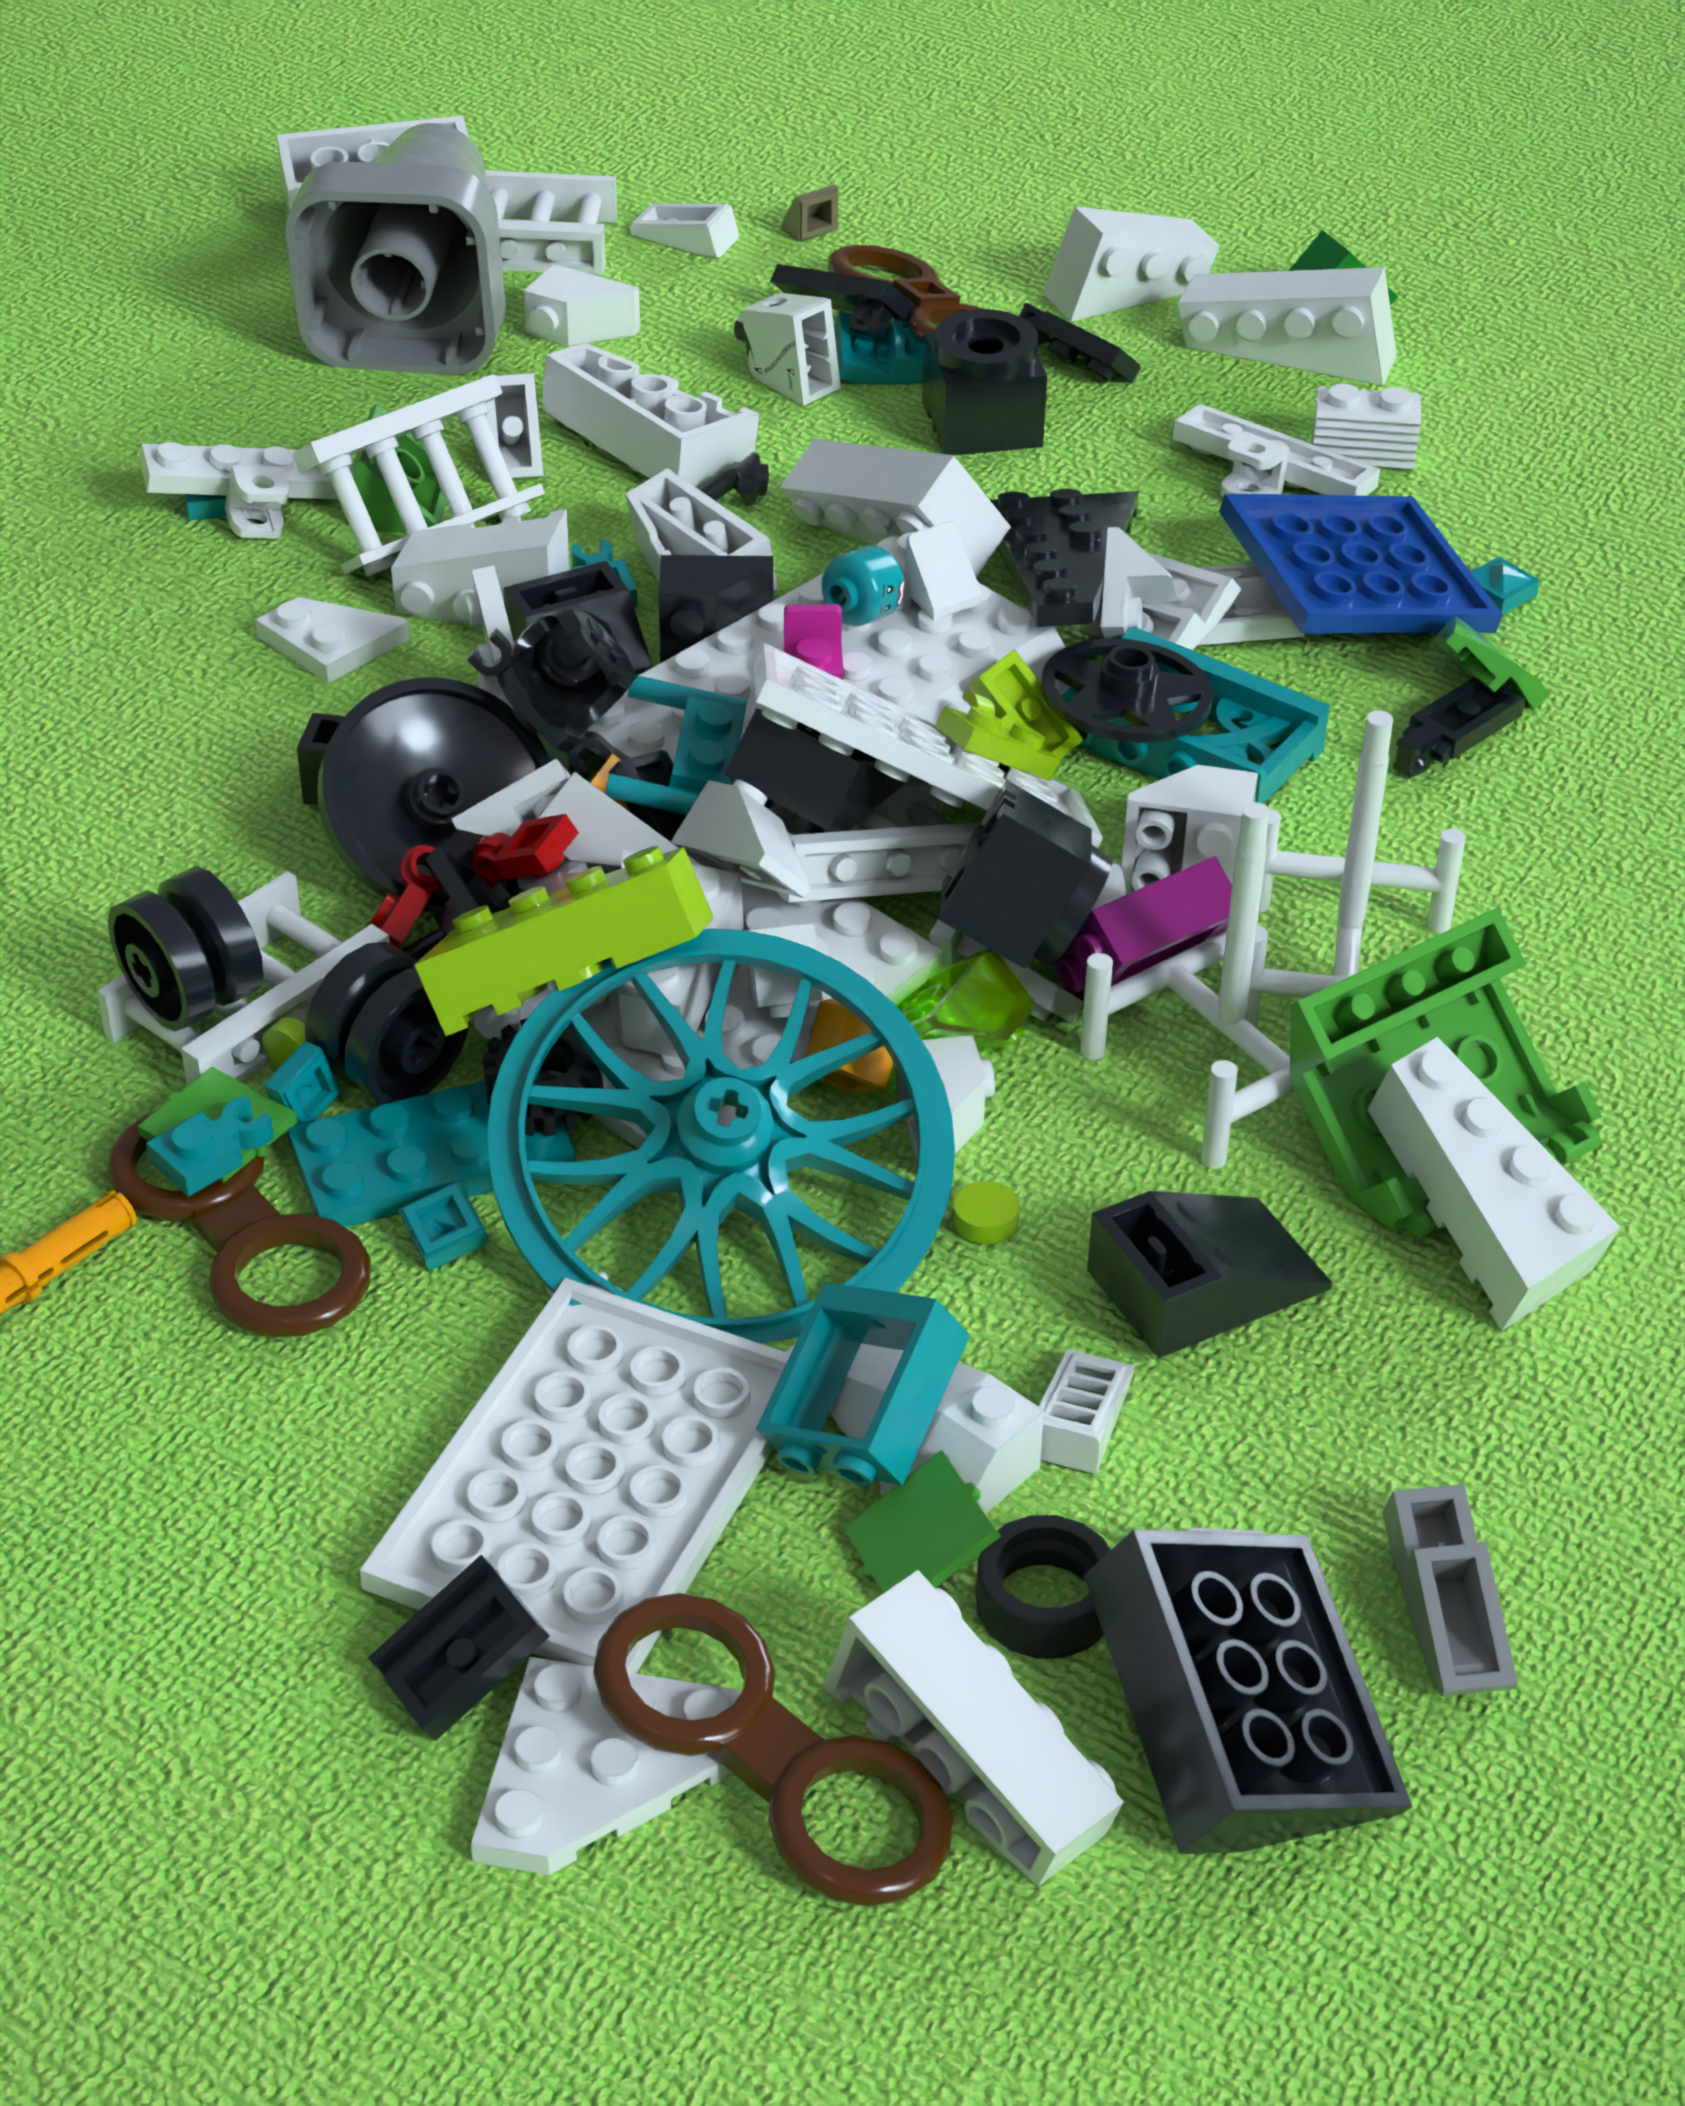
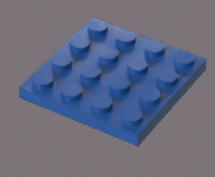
M1224 494L1219 513L1301 633L1314 636H1323L1327 633H1356L1363 636H1372L1376 633H1405L1412 636H1420L1424 633H1439L1454 615L1462 619L1478 633H1496L1503 614L1413 496Z

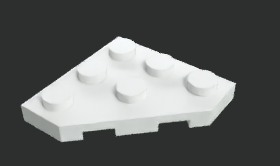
M530 1657L471 1842L472 1861L474 1863L551 1875L576 1861L577 1850L612 1831L618 1838L671 1809V1799L705 1780L711 1787L733 1775V1773L714 1758L715 1752L685 1756L657 1751L624 1733L601 1704L593 1676L594 1667ZM630 1673L628 1676L631 1687L645 1704L666 1716L685 1720L714 1717L731 1707L742 1692V1690Z

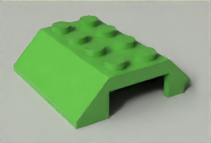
M1498 907L1291 1004L1289 1080L1347 1197L1394 1233L1406 1228L1417 1238L1421 1239L1440 1228L1437 1227L1426 1209L1430 1199L1418 1179L1407 1177L1367 1109L1390 1066L1436 1037L1457 1056L1556 1161L1564 1165L1596 1149L1601 1143L1600 1135L1596 1128L1592 1126L1594 1120L1602 1117L1586 1082H1582L1559 1093L1556 1092L1500 979L1527 964Z

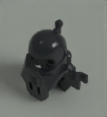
M569 609L542 614L522 632L512 647L508 639L496 628L490 634L489 640L500 649L501 657L496 661H487L474 649L468 654L467 661L481 674L496 676L497 682L506 699L512 705L511 710L518 721L531 733L536 734L539 732L555 749L567 753L570 752L569 761L572 767L585 779L591 773V766L580 757L579 753L582 749L590 746L595 747L606 759L613 753V747L603 736L596 732H585V730L601 718L625 694L637 678V674L626 652L618 645L608 622L588 611Z

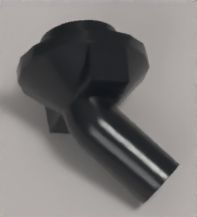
M752 452L742 462H734L733 467L720 471L698 489L717 501L734 488L748 505L754 506L758 495H766L769 480L768 464H760L759 454Z

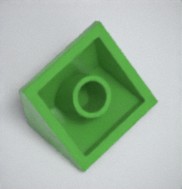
M376 404L370 409L367 421L386 415L388 412ZM412 433L396 438L399 447L395 449V452L427 527L437 525L442 522L447 502L420 440H414ZM366 450L357 453L353 464L354 481L377 532L407 533L375 457L369 459Z

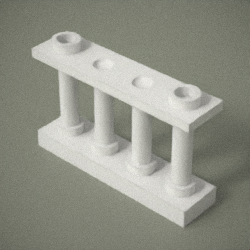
M485 170L486 186L497 208L503 270L545 272L553 264L592 275H604L606 267L604 224L596 223L617 222L615 176ZM503 217L529 218L530 220L503 219ZM550 220H569V221H577V223H574V222H553V221H550Z
M495 374L313 441L293 453L301 474L320 468L323 476L329 475L362 552L361 555L340 565L344 575L363 568L366 577L391 568L395 562L393 556L401 552L414 531L477 523L497 514L502 522L504 518L522 516L531 512L527 502L545 494L541 484L517 492L485 414L489 413L486 403L503 394ZM457 416L460 424H466L498 499L475 510L472 509L440 431L444 430L441 421ZM412 433L415 441H421L453 516L452 519L429 528L395 452V449L399 447L396 438ZM366 450L369 459L375 457L408 535L383 546L348 467L353 464L350 456Z
M926 781L906 782L849 831L837 832L826 830L825 833H809L790 822L793 814L792 811L774 802L769 810L783 820L811 887L805 898L777 892V894L788 903L941 891L943 880L979 822L953 824L944 818L945 802L929 792L932 785Z
M287 871L238 902L255 933L262 955L263 981L273 987L271 990L250 1003L242 998L225 1006L215 1003L213 1010L226 1019L200 1035L190 1027L173 1031L162 1026L144 1008L131 990L125 976L121 975L97 990L105 1038L114 1044L135 1029L143 1026L181 1052L187 1086L211 1067L240 1082H244L271 1064L263 1049V1034L283 1017L295 1018L305 1023L312 998L327 973L345 955L367 943H389V935L371 924L344 942L338 940L301 916L296 876ZM285 934L320 958L302 970L295 972L261 949Z

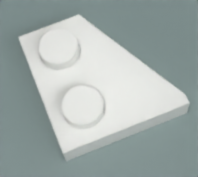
M302 597L285 602L278 608L255 619L257 637L328 684L410 640L409 621L402 617Z

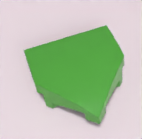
M1456 615L1430 641L1436 648L1494 693L1503 685L1505 688L1526 699L1525 703L1533 710L1550 695L1536 677Z

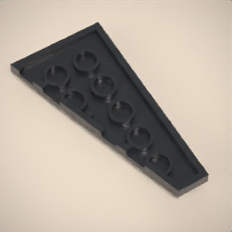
M1057 489L1051 491L1050 496L1030 497L1023 492H1004L998 495V499L990 500L1011 526L997 548L1037 627L1094 623L1102 603L1108 527H1119L1125 533L1130 532L1132 517H1136L1138 513L1139 491L1082 494L1079 490Z

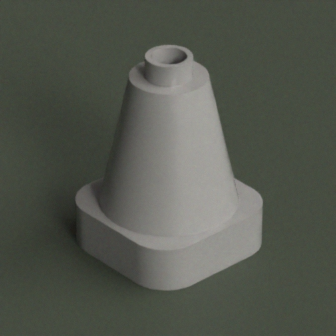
M425 123L406 130L370 163L331 162L321 165L309 173L303 181L287 216L285 238L298 329L304 344L311 353L327 365L337 368L462 375L481 367L488 360L494 349L506 312V299L497 208L486 186L483 157L473 141L453 127L438 123Z

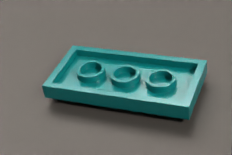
M539 1072L535 1081H543ZM485 1081L292 1126L287 1130L289 1147L314 1215L335 1220L344 1227H349L400 1214L399 1208L457 1181H460L468 1197L492 1192L493 1187L488 1166L487 1145L490 1104L487 1103ZM563 1124L556 1125V1135L545 1136L544 1127H536L533 1136L525 1135L527 1160L576 1162V1152Z

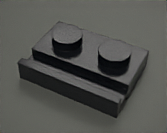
M480 1555L376 1649L368 1659L385 1677L386 1683L421 1730L436 1741L544 1643L550 1635L515 1591L500 1576L495 1566L484 1556Z

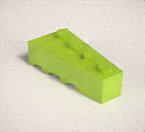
M652 846L625 858L622 861L625 867L604 874L601 866L592 867L569 877L565 881L567 888L547 894L544 886L535 887L511 898L508 901L510 908L491 914L488 906H481L453 919L452 922L455 929L414 964L445 1036L468 1028V1021L483 1007L493 1004L496 1014L499 1016L523 1006V1001L543 992L548 987L547 982L553 980L559 991L580 984L602 971V960L610 958L613 967L618 969L696 938L714 917L685 848L681 847L662 854L659 846Z

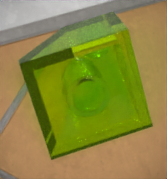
M986 948L934 972L924 984L896 1007L912 1024L922 1040L973 1035L978 1053L988 1048H991L994 1053H998L1011 1046L1022 1036L1024 1028L1021 1026V1023L1035 1008L1037 1003L998 953Z

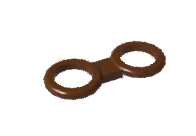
M851 245L841 247L829 255V272L888 281L911 300L914 306L908 319L909 330L923 344L924 332L935 331L937 328L935 324L941 323L947 317L959 312L983 309L959 303L960 296L939 282L938 273L927 262L911 254L876 245ZM865 265L888 268L911 277V279L889 280L866 274L854 266Z
M154 1112L144 1115L125 1128L109 1150L107 1177L116 1194L119 1192L123 1194L133 1209L142 1215L166 1221L192 1220L193 1227L217 1252L210 1265L209 1292L220 1313L241 1329L272 1338L305 1336L335 1325L357 1308L368 1290L371 1276V1258L358 1235L332 1219L308 1213L280 1214L258 1191L255 1184L263 1173L264 1156H256L226 1182L222 1183L216 1180L188 1197L181 1190L171 1191L150 1185L140 1178L135 1170L136 1163L145 1150H147L146 1143L148 1142V1140L139 1136L137 1126ZM285 1244H307L323 1248L338 1258L343 1267V1272L333 1288L318 1299L293 1306H273L255 1301L241 1290L238 1284V1276L247 1262L262 1251Z
M684 1593L649 1597L622 1611L615 1617L598 1641L593 1668V1676L603 1708L624 1733L654 1750L685 1756L715 1752V1759L770 1804L768 1823L777 1852L802 1883L833 1901L872 1907L904 1901L935 1879L950 1853L953 1816L942 1785L918 1758L888 1741L856 1735L826 1740L820 1737L773 1698L776 1674L766 1641L743 1615L714 1599ZM673 1628L700 1631L723 1643L737 1660L743 1678L742 1692L731 1707L714 1717L697 1720L669 1717L645 1704L631 1687L625 1667L626 1658L638 1641L655 1631ZM848 1771L879 1776L898 1787L913 1805L920 1825L917 1846L912 1854L893 1866L872 1870L845 1866L823 1853L808 1835L801 1811L803 1798L810 1787L828 1775Z

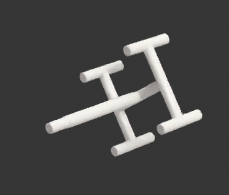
M1376 710L1367 715L1363 750L1359 759L1346 858L1277 851L1281 815L1276 810L1269 809L1265 845L1266 859L1259 913L1266 912L1270 908L1274 875L1341 882L1333 976L1264 968L1268 931L1261 926H1257L1248 1006L1244 1017L1255 1028L1258 1022L1261 993L1305 998L1359 972L1362 928L1367 911L1370 885L1432 892L1426 924L1427 928L1435 933H1443L1451 928L1466 835L1461 830L1450 828L1441 833L1436 868L1374 861L1393 725V716L1386 711Z
M1258 802L1248 803L1242 810L1227 931L1112 986V958L1103 953H1095L1087 959L1080 1054L1084 1058L1098 1060L1105 1055L1108 1015L1169 987L1270 1074L1235 1092L1237 1066L1226 1060L1216 1061L1212 1064L1201 1150L1202 1164L1211 1169H1218L1226 1164L1231 1123L1295 1091L1289 1080L1290 1056L1244 1018L1248 1006L1270 812L1266 805ZM1224 960L1220 995L1218 996L1193 974Z

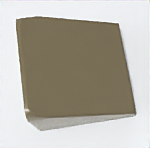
M831 185L795 196L783 219L782 229L798 242L838 230L839 187Z

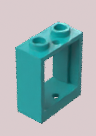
M824 1282L755 1430L777 1450L775 1457L778 1462L797 1473L812 1476L817 1469L834 1472L844 1480L859 1486H871L873 1480L903 1486L970 1334L937 1299ZM861 1344L903 1350V1354L864 1440L821 1432Z

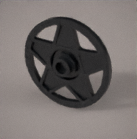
M1095 639L1065 647L1047 661L1041 677L1040 687L1043 699L1058 717L1082 731L1118 741L1156 742L1183 736L1203 724L1210 714L1213 701V689L1210 680L1195 663L1170 649L1130 639ZM1109 654L1102 662L1083 659L1088 656ZM1154 661L1169 666L1180 674L1159 671L1158 665ZM1055 679L1079 692L1067 703L1055 687ZM1198 702L1194 710L1179 720L1176 719L1170 707ZM1123 717L1135 726L1119 725L1107 722V720Z

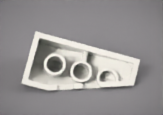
M861 1344L828 1417L835 1421L846 1437L864 1440L903 1354V1350ZM795 1345L788 1349L786 1353L791 1354ZM958 1362L908 1476L942 1450L950 1458L966 1483H973L980 1490L981 1497L978 1502L984 1511L988 1513L1040 1468L1044 1410L991 1374ZM879 1481L880 1494L884 1496L897 1484Z

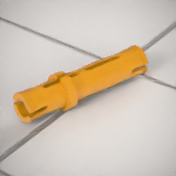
M110 1190L89 1207L75 1214L26 1249L18 1253L10 1251L0 1257V1315L19 1303L24 1305L31 1303L41 1296L42 1287L50 1283L55 1277L78 1264L114 1237L135 1226L137 1222L136 1214L126 1197L120 1192L116 1194L115 1190Z

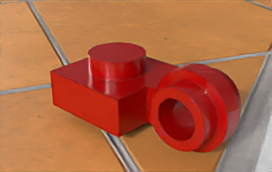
M566 814L523 821L511 837L498 832L492 836L481 838L473 849V870L476 874L493 884H496L500 879L509 881L513 878L531 875L536 878L546 876L562 864L565 858L563 852L579 832Z
M427 845L416 846L404 855L399 864V877L406 887L398 899L388 893L369 922V925L373 924L389 935V943L397 948L400 947L432 894L438 892L443 887L425 860L435 849L434 847ZM417 865L427 867L431 872V876H425L420 873Z

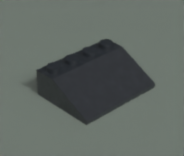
M1133 1529L1084 1575L1180 1854L1245 1852L1404 1814L1413 1807L1308 1535Z

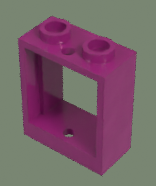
M1216 856L1091 910L1071 944L1055 962L1057 977L1063 988L1084 1001L1087 959L1092 954L1103 953L1112 958V986L1225 932L1228 926L1232 884Z

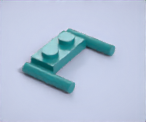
M637 675V678L629 687L627 697L685 710L669 787L610 773L605 794L611 799L687 815L708 780L732 785L733 779L724 775L740 743L747 700Z

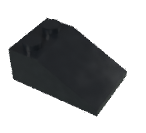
M756 708L724 775L733 780H742L761 791L768 798L764 804L766 808L771 809L773 803L776 802L792 811L793 814L790 822L809 833H825L826 830L837 832L849 831L906 783L874 767L876 761L874 757L857 749H854L851 756L839 753L818 741L821 733L800 722H798L795 730L786 728L763 716V709Z

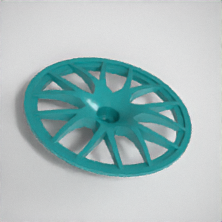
M710 928L704 929L694 939L618 969L613 967L610 958L602 960L601 972L580 984L559 991L556 986L533 1010L514 1037L500 1066L492 1092L487 1125L488 1166L494 1197L506 1229L524 1260L542 1283L553 1293H555L564 1278L585 1285L593 1284L612 1294L761 1344L798 1338L816 1301L815 1299L808 1302L792 1232L834 1253L866 1264L864 1268L842 1285L897 1293L914 1274L931 1247L946 1211L954 1170L955 1143L953 1120L945 1086L932 1055L915 1028L902 1012L867 979L834 958L811 947L778 936L746 930ZM710 962L722 963L702 1041L647 974L680 965ZM744 964L766 968L801 980L781 1039L766 1063L740 1070L723 1055L722 1024L735 965ZM631 981L673 1044L686 1070L683 1079L654 1082L631 1068L602 1041L580 1013L606 993ZM811 986L822 990L846 1006L872 1031L791 1063L802 1029ZM570 1026L585 1051L615 1089L534 1085V1082L548 1052L562 1032ZM882 1046L886 1048L897 1066L910 1096L906 1100L872 1113L843 1120L808 1121L787 1107L788 1099L811 1083ZM528 1104L561 1108L636 1123L648 1137L638 1150L606 1159L577 1162L527 1160L525 1149ZM723 1105L736 1107V1117L733 1118L730 1126H722L717 1123L718 1114L716 1112H720ZM914 1114L918 1140L915 1182L896 1175L842 1147L885 1130ZM808 1167L867 1185L909 1202L901 1221L881 1250H878L842 1232L815 1214L789 1188L787 1173ZM532 1179L569 1185L614 1187L563 1240L544 1211ZM678 1192L682 1214L671 1237L651 1265L627 1292L618 1289L595 1273L575 1254L602 1228L647 1194ZM734 1207L760 1221L775 1252L793 1309L765 1316L727 1318L719 1273L717 1252L718 1227ZM695 1243L704 1293L711 1318L673 1312L642 1301L667 1276ZM572 1298L569 1302L571 1306L582 1304Z

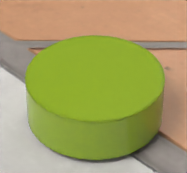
M283 1017L263 1034V1049L277 1070L305 1041V1023L295 1018Z
M978 1181L962 1187L954 1197L953 1226L960 1236L974 1243L996 1244L1010 1238L1018 1228L1019 1199L1010 1188L997 1182Z

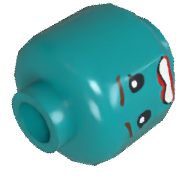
M867 545L835 557L825 567L821 579L822 595L825 604L839 605L842 612V623L855 627L869 624L892 614L901 605L905 594V578L901 566L888 551L882 547Z

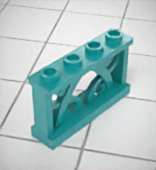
M1133 626L1121 639L1148 642L1170 649L1195 663L1206 674L1213 689L1212 707L1207 719L1216 723L1221 734L1203 736L1183 735L1156 742H1126L1096 736L1074 727L1083 739L1078 746L1159 780L1196 765L1258 773L1255 802L1264 804L1306 760L1313 762L1324 751L1330 705ZM1154 661L1158 665L1159 671L1180 674L1175 669ZM1068 688L1061 696L1068 703L1079 691ZM1198 702L1170 707L1174 713L1191 712L1196 708ZM1123 717L1107 720V722L1119 725L1135 726ZM1272 745L1277 747V749L1273 752L1268 746ZM1247 753L1254 755L1262 764L1258 765L1248 761Z

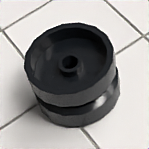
M194 866L161 882L157 894L146 890L111 907L107 922L110 942L118 965L131 990L141 1004L162 1026L173 1031L184 1029L211 1015L215 1003L225 1006L260 989L264 973L262 955L255 933L234 896L210 871Z
M388 942L367 943L345 955L325 976L312 998L305 1021V1041L322 1048L333 1073L350 1081L353 1087L380 1104L429 1094L449 1073L463 1049L470 1027L469 1020L468 1028L445 1036L414 966L418 960Z

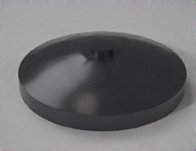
M426 677L399 681L371 693L354 706L341 721L327 744L318 776V804L321 819L333 848L348 869L374 892L383 897H386L389 893L398 899L406 888L399 877V864L411 848L420 845L434 848L439 846L473 868L474 847L455 828L452 818L548 764L551 760L537 734L531 733L518 721L511 710V706L488 691L468 683L446 678ZM417 865L420 873L425 876H431V872L427 867ZM516 878L506 881L515 889L519 887ZM444 887L432 894L422 911L437 913L450 899Z

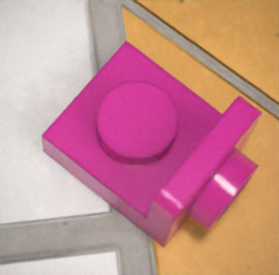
M837 604L785 606L783 652L844 680L841 607Z

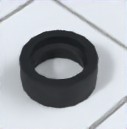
M1030 1515L1006 1523L998 1529L1001 1537L980 1553L977 1563V1615L988 1634L1010 1651L1035 1659L1065 1658L1088 1650L1104 1636L1090 1593L1081 1601L1062 1608H1040L1021 1602L1006 1591L1003 1586V1580L1014 1571L1032 1565H1052L1071 1571L1085 1581L1084 1575L1111 1551L1104 1538L1085 1524L1058 1515Z

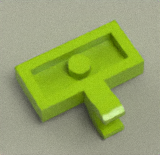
M1015 649L967 685L973 693L992 701L995 708V716L1003 722L1001 727L1011 730L1016 722L1035 730L1046 738L1042 747L1058 759H1062L1083 741L1072 725L1058 717L1047 706L1041 693V683Z
M965 691L962 696L963 700L970 705L968 713L944 706L934 727L961 748L1051 781L1061 760L1042 747L1046 739L1043 735L1016 722L1011 730L1001 727L1003 722L995 716V708L992 701L969 691Z

